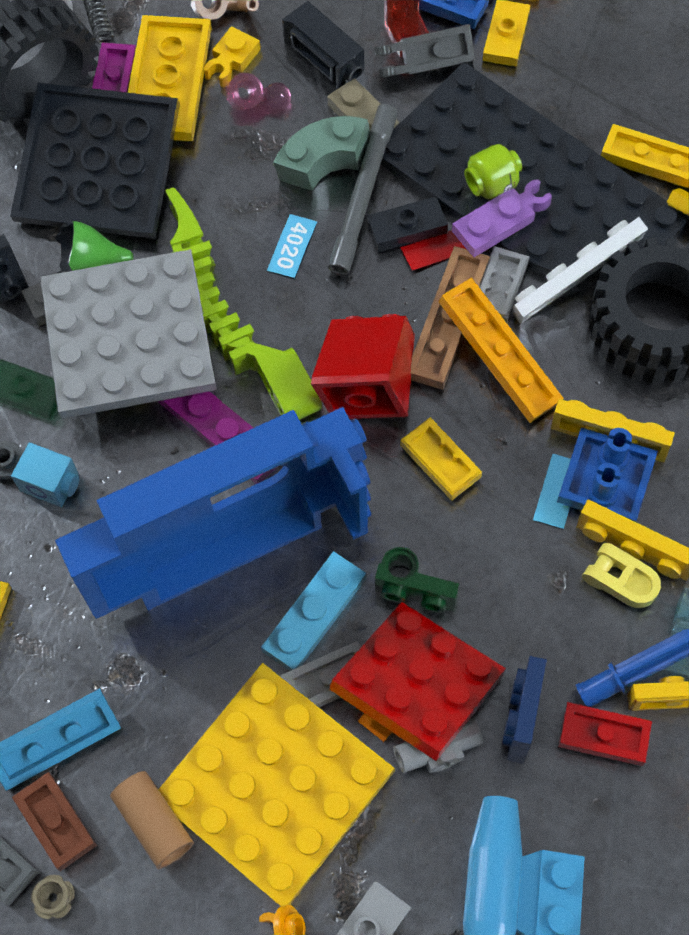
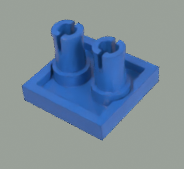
M581 427L557 502L582 510L589 499L636 522L658 451L631 443L632 435L624 428H614L610 431L609 435H604Z

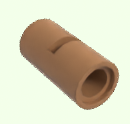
M146 771L130 776L111 792L110 798L157 869H162L172 864L194 845L193 840Z

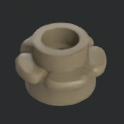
M60 875L46 876L35 885L31 893V901L35 906L34 911L39 917L47 920L51 919V917L59 919L67 915L72 908L71 900L75 898L73 885L69 881H63ZM53 893L57 894L56 901L51 902L49 899L50 895Z

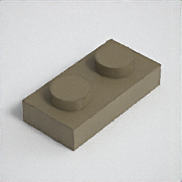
M355 78L327 96L328 106L338 116L368 119L369 129L371 130L377 107L380 103ZM397 119L394 128L399 124V121Z

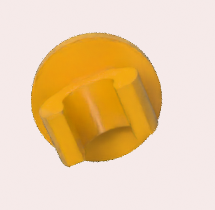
M292 905L280 906L276 913L266 912L259 916V922L273 923L274 935H305L306 933L305 921Z

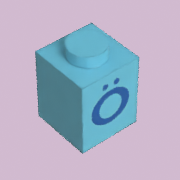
M30 442L11 475L20 492L59 507L63 506L67 496L71 497L75 493L79 484V473L72 458Z

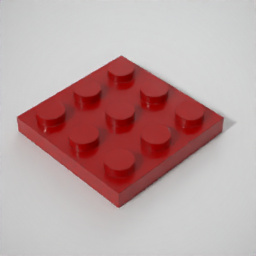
M401 602L332 679L329 690L437 761L502 679L506 668Z

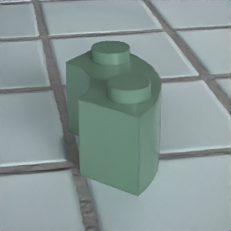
M352 116L330 117L311 123L296 132L282 146L273 162L279 180L313 191L320 179L330 172L341 169L359 170L370 139L368 119Z

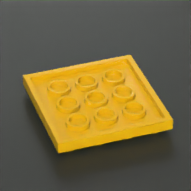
M262 663L158 790L182 823L277 904L284 906L292 904L395 772V768Z

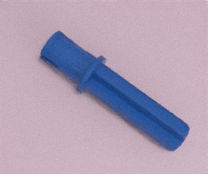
M684 629L615 666L611 662L608 664L609 669L582 683L576 684V688L585 705L592 707L621 691L625 695L628 693L626 688L689 657V629Z

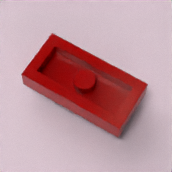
M567 702L558 747L643 766L646 763L652 721Z

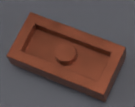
M49 772L12 797L57 870L62 871L97 846Z

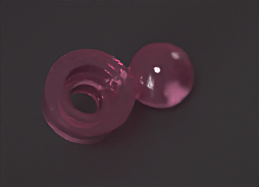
M250 73L236 75L230 80L226 88L228 102L232 107L240 111L251 110L260 101L264 102L269 109L280 111L285 109L291 101L290 90L285 84L274 82L264 88L260 80ZM242 87L248 91V99L239 97L238 88Z

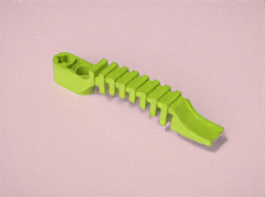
M174 187L165 190L172 205H169V208L178 223L177 231L170 241L172 253L190 249L192 251L207 334L211 333L216 348L220 346L221 355L225 362L230 360L235 375L249 369L257 371L280 415L294 410L299 420L323 410L322 402L311 385V379L293 348L281 351L254 343L252 340L254 330L251 324L238 328L240 321L238 314L235 312L227 316L229 306L226 300L218 302L220 292L217 286L213 287L215 279L212 272H210V267L216 264L210 256L211 243L209 240L203 242L201 237H204L198 221Z

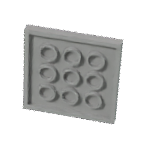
M191 249L40 277L58 412L61 419L217 390Z

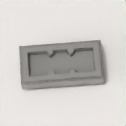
M494 246L479 288L505 322L508 323L530 256Z
M375 880L337 935H394L410 912L411 907Z

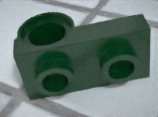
M395 547L385 553L375 575V592L381 593L383 598L393 602H404L406 599L421 603V607L432 612L442 613L445 610L454 612L459 583L418 573V558L408 548ZM402 565L411 572L405 577H395L389 571L394 566Z

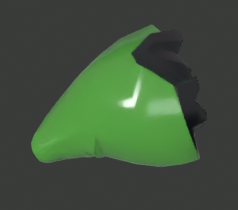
M71 221L70 223H64L59 228L60 232L55 238V241L61 244V261L59 264L61 271L55 274L133 260V253L130 250L115 245L94 228L82 222Z

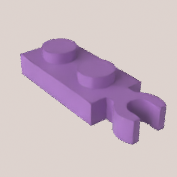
M538 179L533 180L526 185L524 192L520 195L513 188L454 222L452 232L469 253L476 257L534 222V211L546 210L551 204L552 195L548 193L543 197H535L533 194L539 191L540 181Z

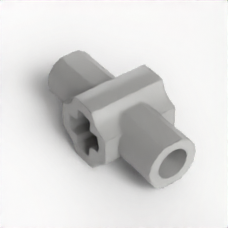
M470 718L437 761L408 742L394 746V756L402 773L426 765L429 773L439 772L462 761L464 758L462 751L483 744V737L476 720Z

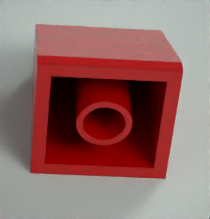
M385 314L382 317L363 318L360 316H348L345 319L331 320L311 378L313 389L329 413L343 407L349 419L408 417L411 363L415 334L406 316Z

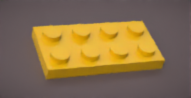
M142 15L128 93L178 98L180 107L174 140L193 141L204 78V66L207 60L212 30L211 20Z

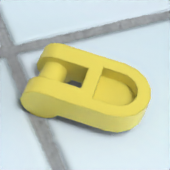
M607 542L603 543L598 550V559L595 564L588 565L582 574L583 580L590 586L602 589L626 605L634 608H644L651 605L656 600L661 589L660 578L651 567ZM612 567H617L623 571L618 579L608 573Z

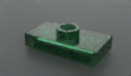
M0 359V402L51 420L58 407L54 378Z

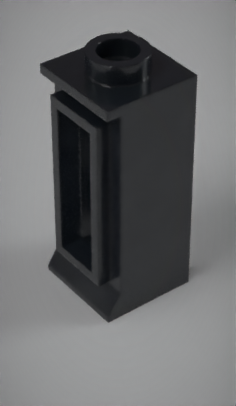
M309 1L282 19L284 43L292 45L296 51L330 81L336 82L337 89L354 78L358 80L365 72L364 49Z

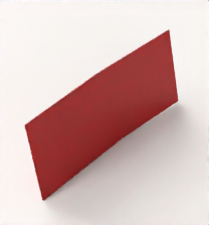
M452 230L443 235L400 247L412 271L449 259L454 246L466 249Z

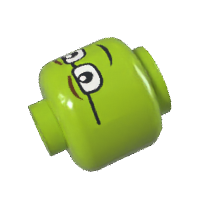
M496 144L472 155L464 175L474 195H481L485 199H494L517 187L522 163L515 151H509L503 145Z

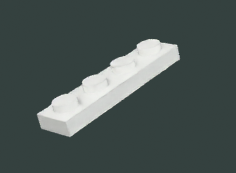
M640 217L630 224L626 220L621 221L607 232L610 238L600 245H597L594 241L579 251L576 255L579 260L572 265L566 267L562 263L546 275L548 282L538 289L531 285L515 297L518 303L514 305L512 314L521 325L610 262L611 256L618 250L623 253L628 244L641 240L648 228Z

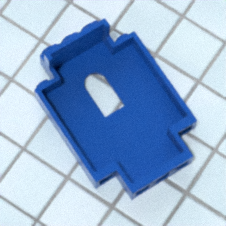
M343 407L316 420L306 421L302 424L295 411H289L96 500L104 517L56 539L55 542L74 583L95 619H98L142 598L147 610H150L322 528L321 513L334 506L338 510L353 540L368 533V517L371 516V511L367 502L371 501V496L367 489V485L371 484V481L363 463V460L367 459L362 443L366 442L365 433L356 418L350 420ZM277 466H283L274 476L212 505L210 497Z

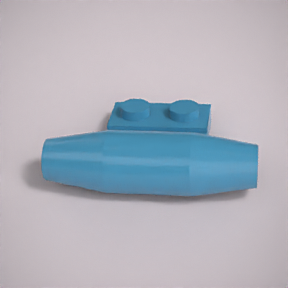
M486 796L483 798L469 850L463 933L464 935H516V932L521 935H580L585 857L547 850H540L523 856L518 801L503 796Z

